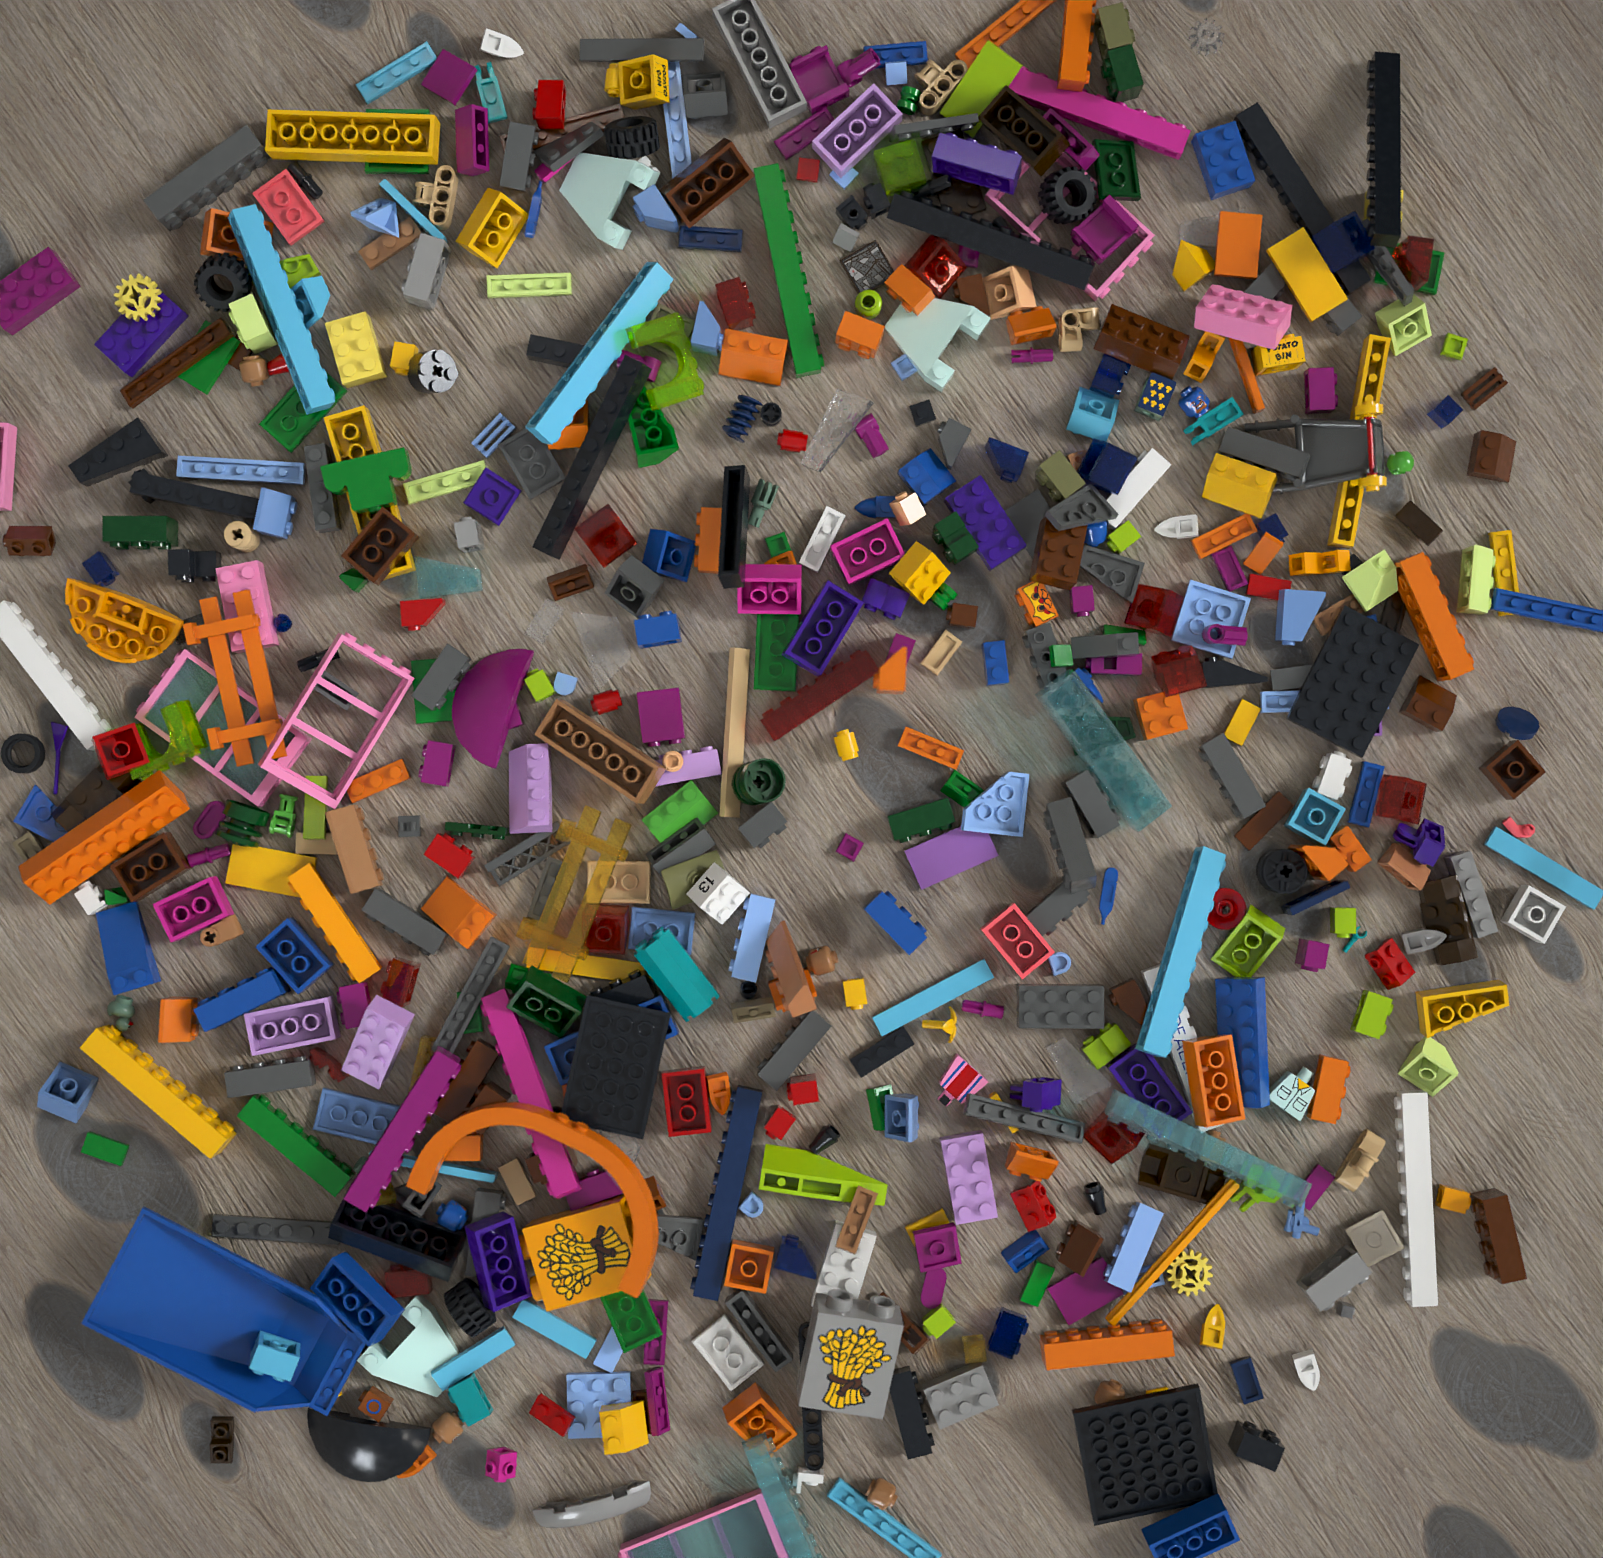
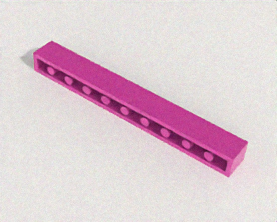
M1022 66L1009 86L1010 89L1032 107L1046 112L1052 108L1062 118L1125 141H1133L1136 145L1177 160L1180 159L1191 131L1186 129L1187 127L1183 124L1169 123L1161 116H1150L1142 109L1134 110L1128 108L1123 102L1109 101L1107 97L1101 94H1090L1084 88L1082 92L1057 89L1058 80L1049 79L1046 74L1040 72L1036 74L1030 72L1024 66Z
M504 988L482 997L483 1004L481 1005V1010L484 1016L489 1018L490 1024H488L490 1034L495 1036L497 1040L495 1048L498 1055H502L505 1063L502 1064L505 1074L511 1078L512 1083H509L513 1095H517L519 1103L539 1106L554 1112L518 1014L506 1008L510 992ZM525 1128L527 1134L533 1138L534 1142L531 1143L535 1155L540 1157L541 1163H539L541 1173L547 1176L549 1183H546L549 1194L559 1199L581 1190L582 1186L567 1146L540 1132Z

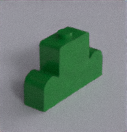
M404 447L320 466L325 487L336 495H342L348 491L352 510L358 514L364 512L376 514L382 506L386 508L397 505L392 479L404 481L412 473L408 450Z

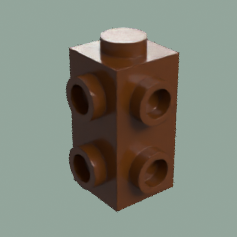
M9 526L7 533L3 535V545L7 547L9 556H51L56 545L52 526Z

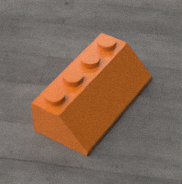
M1232 1034L1183 1040L1182 1045L1195 1125L1212 1127L1245 1120Z

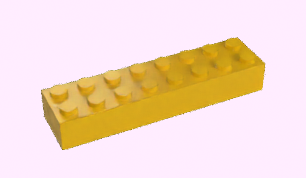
M268 109L265 152L272 159L438 165L440 122L435 115Z
M365 405L324 417L337 462L381 452L370 411ZM347 491L346 495L359 535L376 514H370V512L358 514L353 511ZM397 505L385 508L402 522ZM411 549L408 550L384 580L417 571Z
M105 1025L93 1031L81 1045L80 1049L209 1159L220 1154L237 1135L232 1124L227 1121L223 1122L217 1117L218 1113L214 1109L204 1106L199 1096L194 1093L190 1094L181 1081H175L170 1077V1072L166 1068L157 1066L153 1062L154 1059L146 1052L142 1053L137 1049L138 1045L133 1040L123 1037L121 1035L122 1031H119L116 1026Z

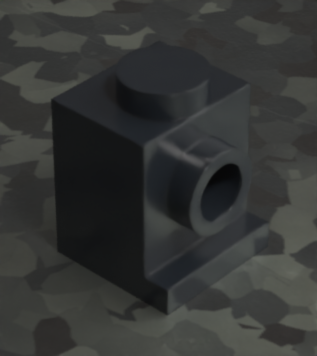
M881 183L866 185L863 188L865 192L863 202L867 209L871 208L870 218L872 220L889 212L891 204Z
M853 195L836 208V215L847 227L859 231L867 224L868 214L858 204ZM856 211L857 216L852 217L849 213Z

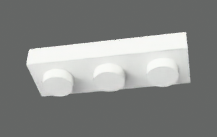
M826 506L799 564L818 573L846 515Z

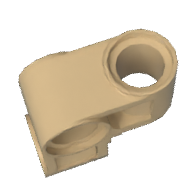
M1099 308L1070 309L1062 314L1058 321L1060 352L1082 351L1083 339L1081 331L1100 330ZM1065 317H1071L1074 325H1067L1064 320Z

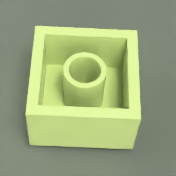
M253 294L229 303L231 311L228 314L233 324L236 325L239 339L244 343L246 349H251L254 354L278 345L264 311Z

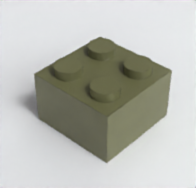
M1123 2L1097 9L1093 27L1102 61L1107 51L1129 44L1133 45V42H1135L1134 31L1129 28L1128 21H1130L1127 8L1124 9Z
M1060 450L1040 464L1035 471L1037 481L1042 486L1046 485L1050 491L1048 494L1055 503L1064 501L1081 490L1086 484Z

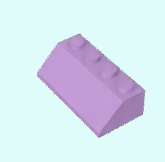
M547 743L526 744L509 751L510 834L552 832L551 749Z

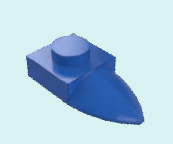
M876 496L863 500L855 506V510L871 518H896L889 503L896 499L895 496Z
M1079 667L1075 669L1071 676L1093 697L1103 703L1099 690L1091 680L1092 675L1085 668L1082 670Z

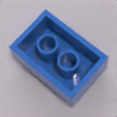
M1236 121L1194 135L1191 143L1211 200L1251 188L1256 180Z
M881 890L863 908L910 955L927 938L924 934L927 930L918 921L913 923L909 919L912 915L903 906L897 907L895 904L897 899L888 890L885 893Z
M293 917L283 921L255 946L297 994L306 991L335 965Z

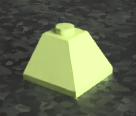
M1382 550L1342 577L1365 612L1398 591L1396 566L1385 550Z
M1424 1037L1414 1046L1398 1071L1400 1076L1432 1097L1458 1076L1459 1073L1445 1046L1431 1037Z

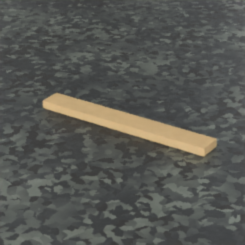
M730 648L720 817L740 818L741 801L738 800L733 792L732 779L737 768L743 765L750 649Z

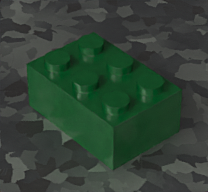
M102 516V541L110 544V547L116 548V550H129V546L137 548V550H150V547L158 548V550H171V547H178V521L168 516Z
M531 965L512 990L506 1008L562 1038L582 1012L587 996Z

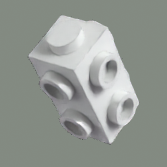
M1338 751L1327 753L1326 756H1323L1319 764V768H1321L1320 774L1315 777L1312 784L1314 791L1330 800H1338V797L1341 798L1345 790L1344 780L1346 777H1349L1352 770L1350 765L1352 760L1347 759L1346 754Z

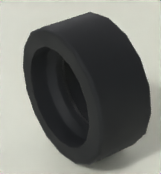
M17 733L4 741L1 748V759L10 771L15 773H31L42 766L45 760V748L37 737L31 734ZM20 741L29 742L35 750L33 761L26 766L17 765L11 757L13 746Z

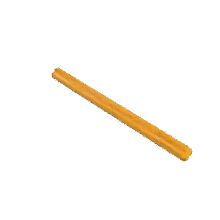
M1231 1178L1134 1284L1132 1292H1127L1107 1314L1105 1319L1109 1324L1115 1326L1239 1189L1240 1186L1234 1179Z

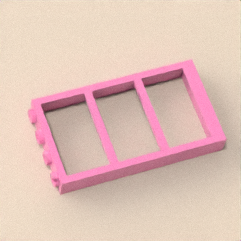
M1065 152L1056 160L1063 168L1074 166L1078 167V170L1082 169ZM1023 160L1020 177L1030 168ZM1091 177L1090 181H1094L1096 185L1093 186L1094 190H1097L1095 197L1099 200L1097 182ZM1066 186L1063 189V198L1070 193ZM990 189L986 193L984 200L1018 232L1032 236L1031 240L1040 242L1041 239L1033 232L1047 218V213L1043 214L1041 212L1027 227L999 201L1006 193ZM1117 200L1115 201L1139 225L1135 234L1143 241L1097 290L1090 284L1083 290L1094 301L1099 297L1103 299L1111 290L1109 286L1113 282L1117 284L1125 275L1123 271L1128 266L1132 268L1139 260L1137 256L1140 252L1146 253L1154 244L1152 239L1155 235ZM1074 245L1071 249V254L1076 255L1082 247Z
M347 632L345 635L337 634L258 763L261 768L333 809H336L415 679L410 676V670L401 665L399 668L392 665L393 660L383 654L381 657L375 655L374 648L365 643L363 646L355 642L357 638ZM341 643L402 678L382 712L377 711L321 677ZM317 683L377 718L357 753L296 718ZM292 724L353 759L333 793L271 759Z

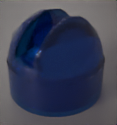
M278 614V617L274 618L273 623L278 632H286L292 627V621L286 614Z

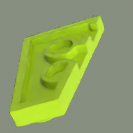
M310 254L286 258L279 262L282 270H285L287 274V283L290 289L301 279L321 275Z

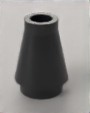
M831 1124L823 1126L809 1147L818 1155L821 1151L838 1142L840 1134Z
M1100 1182L1086 1184L1083 1194L1092 1207L1094 1214H1104L1107 1211L1104 1187L1101 1186Z

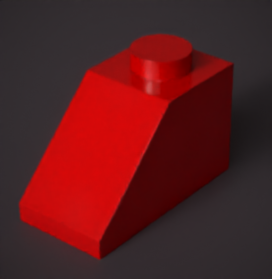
M445 599L400 601L402 627L408 628V631H420V627H426L445 606Z

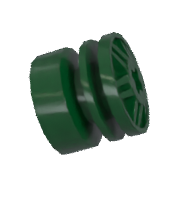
M761 758L744 763L737 768L733 775V792L738 800L746 805L756 806L774 801L781 796L785 789V774L780 765L771 759Z
M227 799L222 813L230 817V821H219L218 823L226 827L227 830L216 829L215 834L235 845L258 848L260 842L252 839V836L262 838L263 834L255 830V826L266 827L270 813L251 805Z

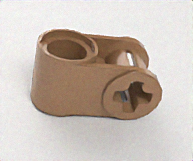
M236 914L203 930L200 940L207 947L217 946L244 934V931ZM210 933H215L216 937L209 941Z

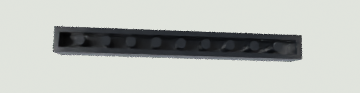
M1375 51L1372 60H1368L1366 69L1367 73H1370L1366 87L1367 91H1370L1366 105L1367 109H1370L1366 123L1367 127H1370L1366 141L1367 145H1370V150L1367 153V163H1370V168L1367 171V181H1370V186L1367 189V199L1370 200V205L1367 208V218H1370V223L1367 226V237H1370V246L1396 248L1401 237L1400 53Z
M1259 103L1253 104L1236 115L1233 121H1236L1239 133L1245 141L1244 145L1247 151L1253 153L1256 158V165L1267 175L1268 184L1278 192L1279 201L1283 206L1286 205L1290 211L1291 220L1295 224L1297 223L1300 228L1304 227L1345 295L1349 296L1366 285L1371 278Z
M907 190L894 193L887 215L888 219L1085 290L1089 284L1096 264L1092 262L1091 257L1082 254L1079 257L1072 255V251L1063 247H1060V249L1051 247L1052 243L1040 240V242L1031 240L1032 236L1025 233L1017 235L1012 233V229L1006 226L995 227L992 225L993 222L981 218L980 221L973 219V215L968 212H954L951 206L941 204V206L935 205L933 200L926 197H921V199L913 197L914 193Z
M627 355L624 356L532 546L533 548L560 560L652 369L644 363Z

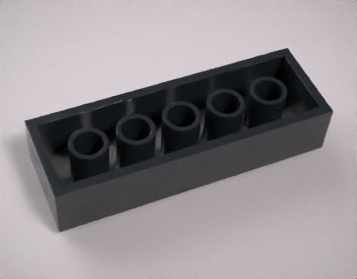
M343 1198L330 1224L328 1238L449 1282L463 1250L467 1235L457 1230L451 1231L438 1223L419 1218L416 1215L377 1202L373 1209L369 1207L367 1212H364Z

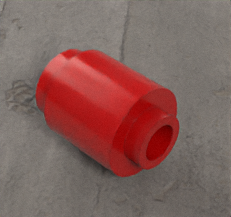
M783 429V433H778L777 445H780V450L806 452L808 435L803 434L801 431Z
M611 689L593 695V700H590L593 712H598L599 715L617 710L618 707L623 706L618 690L613 691Z

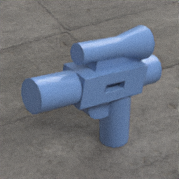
M1297 1199L1295 1214H1293L1292 1209H1288L1287 1221L1283 1229L1286 1232H1292V1237L1296 1239L1301 1237L1302 1231L1318 1236L1320 1230L1318 1227L1309 1225L1308 1217L1304 1216L1305 1200Z

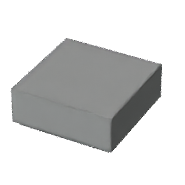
M841 223L832 243L851 252L860 233Z

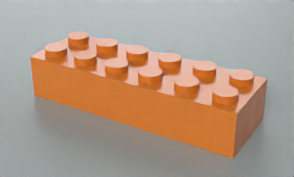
M1424 552L1395 562L1398 592L1403 603L1406 605V610L1437 681L1452 680L1474 670V660L1465 649V639L1456 628V618L1449 612L1447 607L1448 600L1439 589L1440 582L1437 576L1432 573L1429 557Z
M1152 1319L1150 1323L1141 1324L1140 1321L1129 1322V1325L1120 1326V1324L1113 1326L1109 1324L1107 1325L1108 1328L1089 1326L1086 1330L1078 1331L1077 1328L1066 1329L1063 1333H1057L1054 1330L1046 1331L1044 1335H1039L1042 1361L1046 1370L1174 1357L1172 1330L1162 1319Z

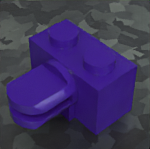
M1425 818L1418 829L1404 823H1399L1396 828L1397 830L1393 833V838L1410 846L1413 849V858L1423 865L1434 866L1445 848L1444 826Z
M1040 1077L1026 1079V1081H1023V1085L1011 1084L1010 1090L1019 1092L1009 1093V1098L1022 1100V1107L1030 1108L1031 1112L1052 1110L1053 1106L1061 1104L1062 1079Z

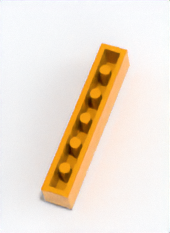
M312 862L287 877L290 880L288 882L290 889L294 893L298 892L302 898L299 900L306 911L310 910L314 916L311 918L318 929L320 927L323 929L325 941L329 946L333 945L337 950L335 953L336 957L342 964L345 962L349 970H347V973L353 981L357 980L360 983L382 968Z

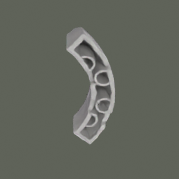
M635 1480L614 1489L613 1494L594 1495L571 1503L569 1501L547 1502L532 1511L536 1521L546 1528H567L595 1523L647 1504L651 1496L650 1482Z

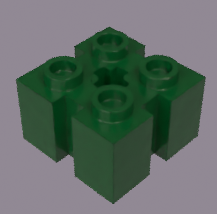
M957 511L936 523L932 529L933 534L931 535L937 545H943V555L949 563L953 562L956 565L975 553L979 548Z

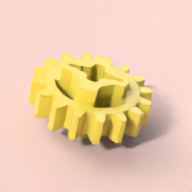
M138 274L136 279L134 276L129 275V281L121 279L123 286L117 285L116 288L120 291L119 293H114V296L119 299L115 302V305L121 307L118 311L121 314H125V317L129 320L133 317L136 322H139L140 317L148 321L147 315L149 314L155 317L154 309H161L157 306V303L163 302L158 297L162 293L160 289H156L158 284L154 281L151 282V278L148 276L143 279L141 274ZM139 285H145L149 289H142ZM128 306H130V307H134V306H135V308L137 309V311H132V310H130V309L128 308Z
M1189 1249L1187 1254L1183 1250L1181 1255L1177 1256L1170 1264L1171 1268H1166V1272L1171 1274L1166 1278L1168 1281H1173L1170 1284L1173 1289L1178 1287L1177 1292L1179 1294L1184 1290L1185 1295L1188 1297L1190 1292L1197 1296V1290L1200 1289L1205 1292L1204 1284H1211L1207 1278L1213 1277V1274L1208 1272L1212 1266L1211 1264H1206L1208 1261L1206 1256L1201 1258L1202 1253L1200 1251H1197L1194 1255L1192 1249ZM1194 1259L1192 1262H1185L1184 1260ZM1179 1265V1273L1176 1275V1268ZM1184 1266L1191 1270L1194 1279L1187 1274ZM1203 1269L1202 1277L1199 1279L1200 1272ZM1186 1283L1194 1284L1192 1286H1185Z

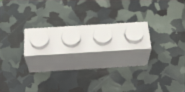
M1153 448L1149 452L1144 450L1136 459L1139 461L1138 465L1135 468L1130 466L1123 474L1125 477L1121 484L1116 482L1109 490L1111 495L1107 502L1119 514L1116 519L1106 521L1107 526L1111 530H1114L1171 466Z

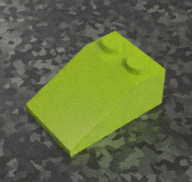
M1250 904L1240 923L1230 930L1211 957V960L1235 977H1252L1283 939L1286 928Z

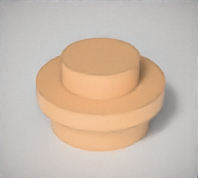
M669 751L663 756L662 764L666 767L667 771L676 772L683 766V757L677 751Z

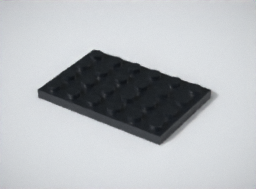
M1346 605L1342 606L1286 719L1362 758L1419 644Z
M587 995L561 1113L567 1115L569 1120L576 1123H584L592 1129L644 1139L671 1013Z

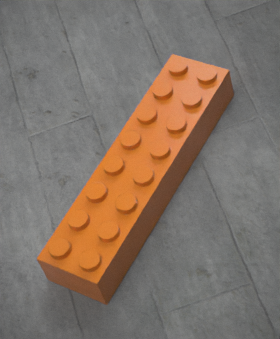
M158 770L19 865L23 883L49 905L188 811L190 807L184 793Z

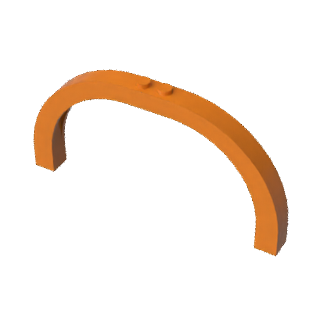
M500 1102L480 1106L463 1113L438 1131L425 1145L413 1166L406 1187L423 1195L433 1188L439 1170L451 1148L464 1136L485 1127L514 1125L529 1128L594 1159L610 1173L621 1188L628 1202L633 1221L632 1252L618 1289L635 1298H638L642 1293L652 1270L658 1247L659 1232L656 1208L649 1187L636 1165L610 1140L588 1129L589 1127L584 1123H576L569 1120V1117L563 1113H555L526 1103Z

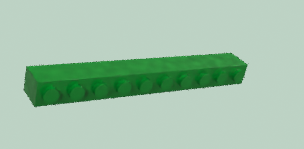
M778 163L753 168L796 378L820 374L821 367H824V360L822 354H818L817 351L820 341L818 333L814 334L812 326L816 325L814 313H809L808 305H812L809 292L805 293L804 285L807 284L806 274L800 270L799 264H803L801 251L797 252L795 244L799 243L797 231H792L791 223H794L792 210L788 211L787 203L790 202L788 190L783 188L782 182H786L784 169L780 170Z

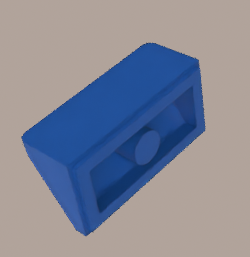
M1035 1229L1027 1232L1005 1248L1001 1254L1012 1270L1018 1273L1050 1248Z

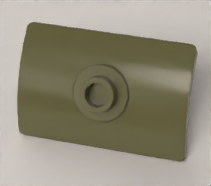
M717 850L661 871L672 909L694 902L686 894L714 862L724 870Z

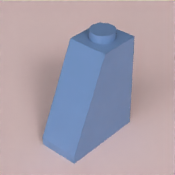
M1291 589L1279 590L1275 641H1282V645L1295 646V642L1303 641L1326 596V592Z

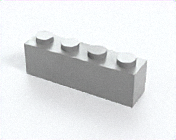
M1463 850L1444 857L1449 875L1458 876L1473 937L1481 938L1498 932L1471 851Z

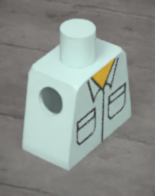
M1304 1066L1297 1076L1286 1071L1269 1088L1270 1100L1301 1121L1315 1093V1090L1307 1085L1314 1073Z

